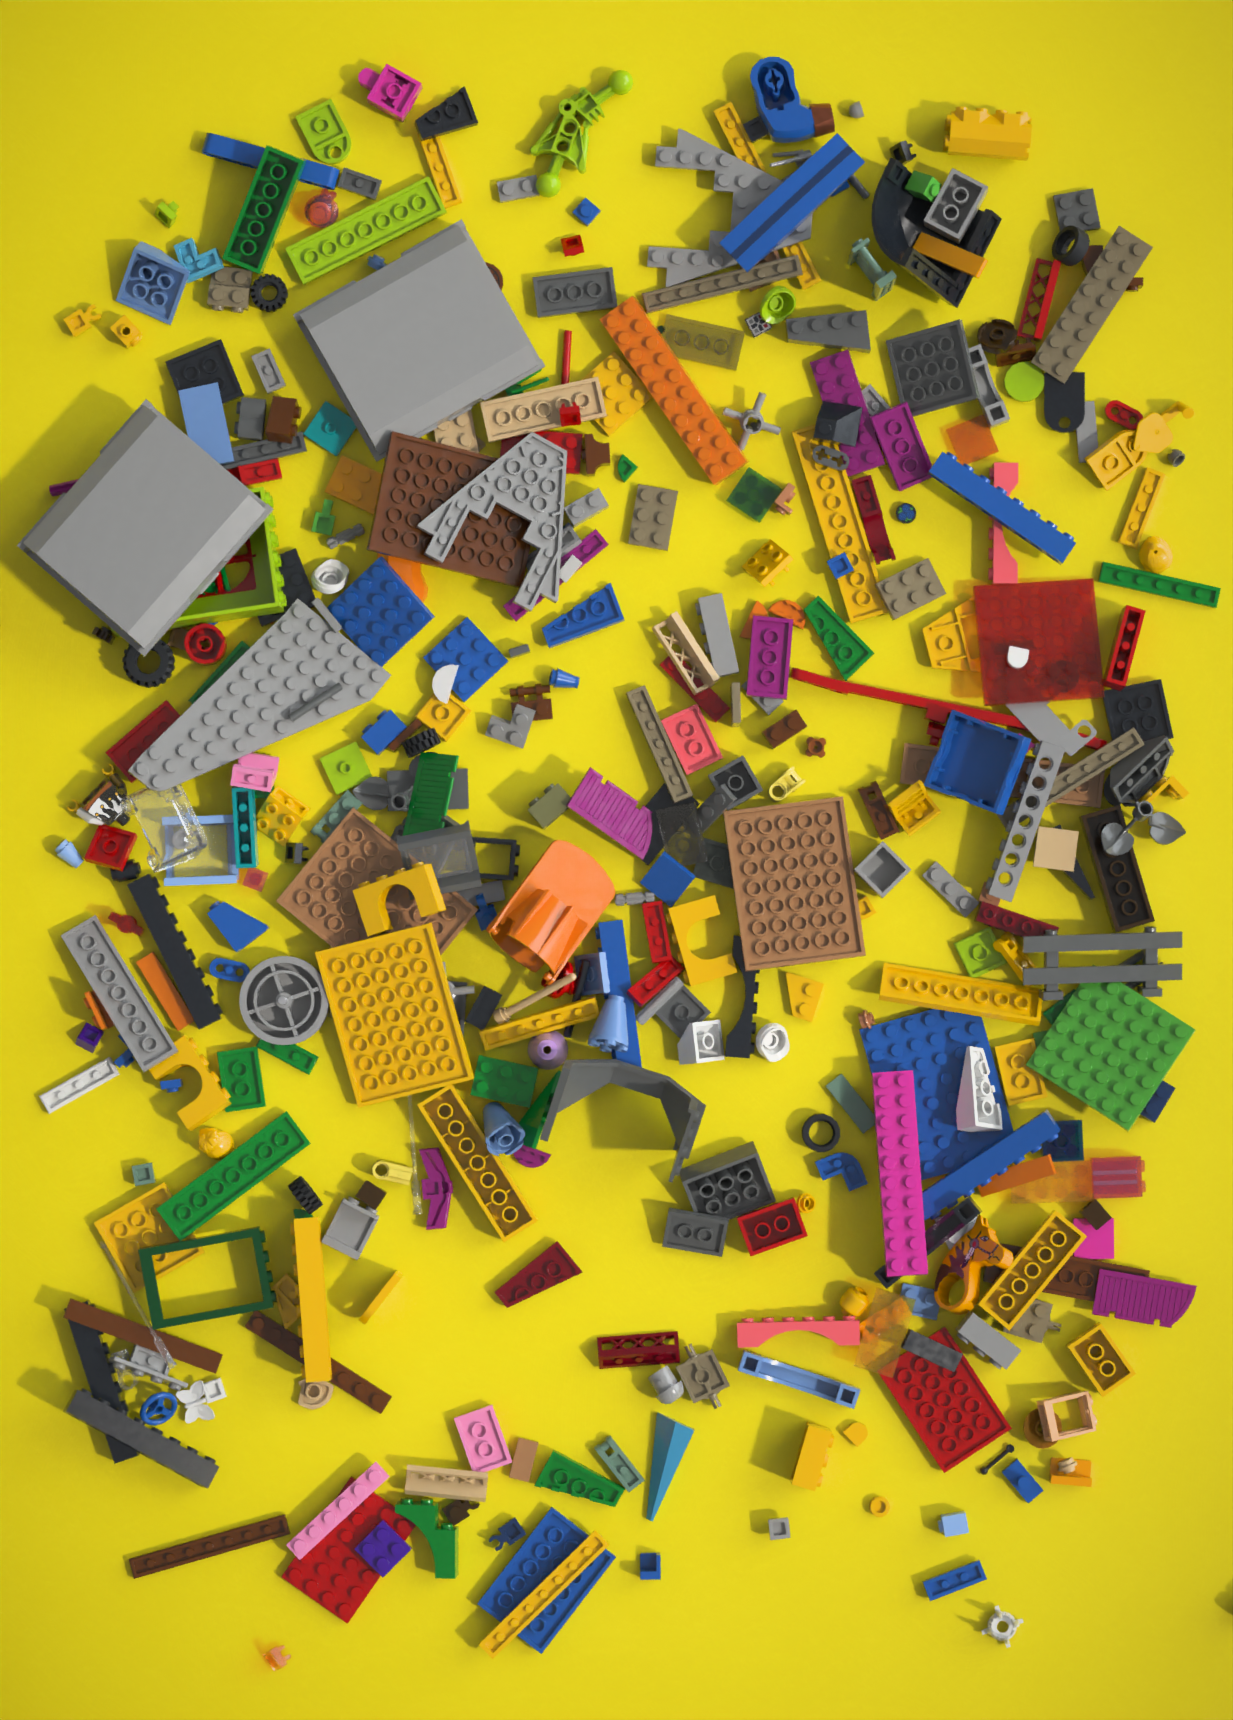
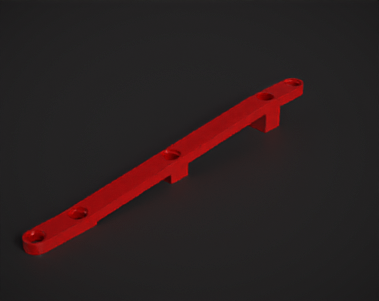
M792 668L790 678L840 694L848 695V693L926 709L924 719L939 724H944L947 714H950L952 710H956L988 723L1029 731L1017 717L831 679L798 668ZM1078 732L1083 738L1089 737V735ZM1094 737L1084 746L1098 750L1106 745L1107 741Z

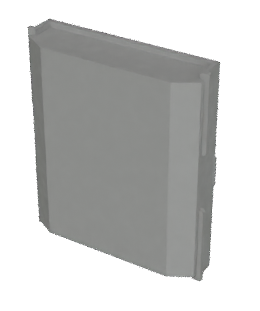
M462 219L404 251L399 259L358 282L353 280L293 314L376 462L386 457L392 431L420 438L447 420L455 419L471 410L472 406L493 397L545 367V364L539 358L467 232Z
M146 399L101 449L100 456L67 493H63L17 546L145 657L198 595L202 594L216 579L220 570L274 509L249 490L155 409Z

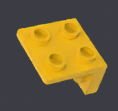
M1173 775L1168 778L1164 776L1155 784L1157 788L1154 791H1147L1140 800L1150 803L1165 788H1167L1166 792L1172 799H1184L1189 792Z
M277 786L269 794L256 815L257 829L280 845L285 846L311 808Z

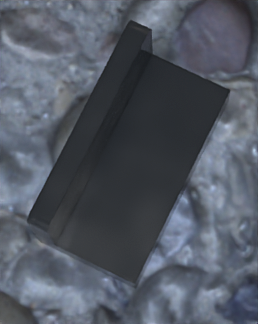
M484 986L465 1021L479 1029H485L502 995Z

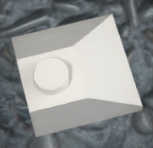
M720 1020L689 1023L677 1044L679 1065L725 1060Z

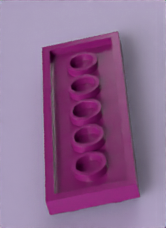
M847 349L810 362L822 402L863 407L856 447L838 445L839 450L849 457V466L846 468L847 476L851 477L886 465L877 436L869 419L870 414L849 350Z

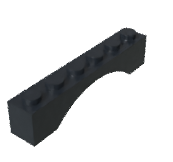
M734 935L732 956L743 975L745 1002L740 1019L733 1030L726 1036L725 1057L750 1058V1054H754L755 1042H751V1034H755L756 1022H752L753 1014H757V1002H754V994H758L759 982H755V975L759 974L760 970L745 972L740 936Z
M971 1196L967 1197L925 1231L927 1256L982 1212ZM885 1264L874 1273L886 1289L902 1277H886Z

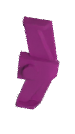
M439 1147L419 1149L429 1178L421 1179L423 1200L431 1199L426 1230L446 1228L451 1194L453 1193L452 1181L449 1178Z

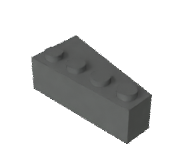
M866 310L786 319L787 343L848 349L849 351H859L862 353H870L871 351Z

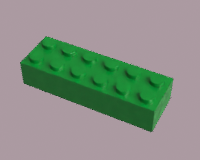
M266 145L222 259L258 274H263L307 162L306 160Z

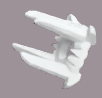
M999 1605L994 1606L996 1613L990 1617L988 1628L981 1630L982 1635L988 1633L994 1639L1004 1641L1006 1648L1011 1647L1009 1639L1014 1636L1017 1627L1020 1626L1019 1624L1024 1623L1023 1618L1015 1620L1010 1613L1000 1611ZM1006 1621L1008 1623L1007 1631L999 1632L997 1630L998 1622Z

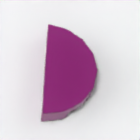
M522 1145L518 1151L513 1153L518 1163L530 1168L542 1166L551 1156V1154Z

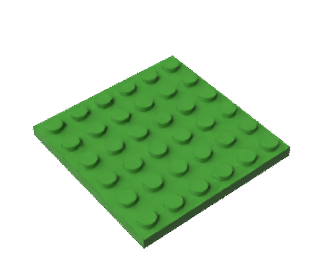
M1122 982L1080 983L1026 1066L1129 1132L1196 1030Z

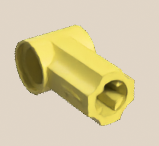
M384 1160L376 1161L373 1164L372 1172L376 1178L405 1185L410 1183L413 1168L389 1163ZM380 1164L387 1167V1172L384 1175H378L375 1171L376 1167Z

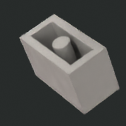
M597 488L564 507V512L575 528L609 508V505L600 489Z

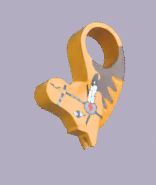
M981 1215L977 1217L974 1227L956 1242L946 1255L937 1273L934 1288L935 1300L941 1308L957 1315L966 1314L975 1307L979 1299L982 1267L995 1265L1001 1269H1007L1013 1262L1012 1252L998 1242L996 1231L989 1228L987 1218H983ZM959 1279H963L965 1283L964 1295L958 1303L951 1306L949 1303L950 1289Z

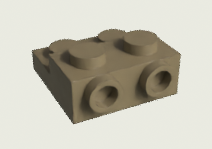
M224 267L211 273L207 305L211 307V310L223 311L224 308L231 309V312L243 313L244 310L249 311L253 271Z

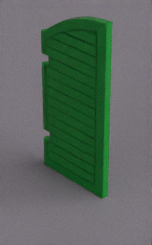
M421 752L403 836L444 828L445 822L441 821V816L446 817L454 783V778L450 776L451 772H456L459 760L458 755Z

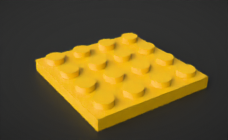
M165 1182L94 1222L134 1293L145 1287L138 1249L180 1241L156 1210L173 1197ZM192 1232L183 1240L197 1237L195 1236L194 1232ZM202 1246L152 1255L156 1280L205 1253Z

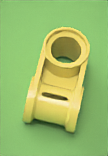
M792 766L770 786L768 796L772 801L780 802L804 784L806 780L801 779L795 772V767ZM774 787L782 789L783 794L781 797H775L772 794Z

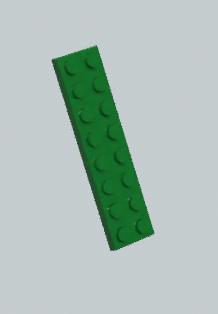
M286 1111L156 1210L177 1238L182 1241L311 1143Z

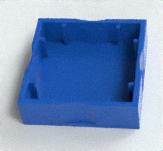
M952 710L942 735L940 748L932 761L924 786L957 797L993 813L1003 815L1032 739Z

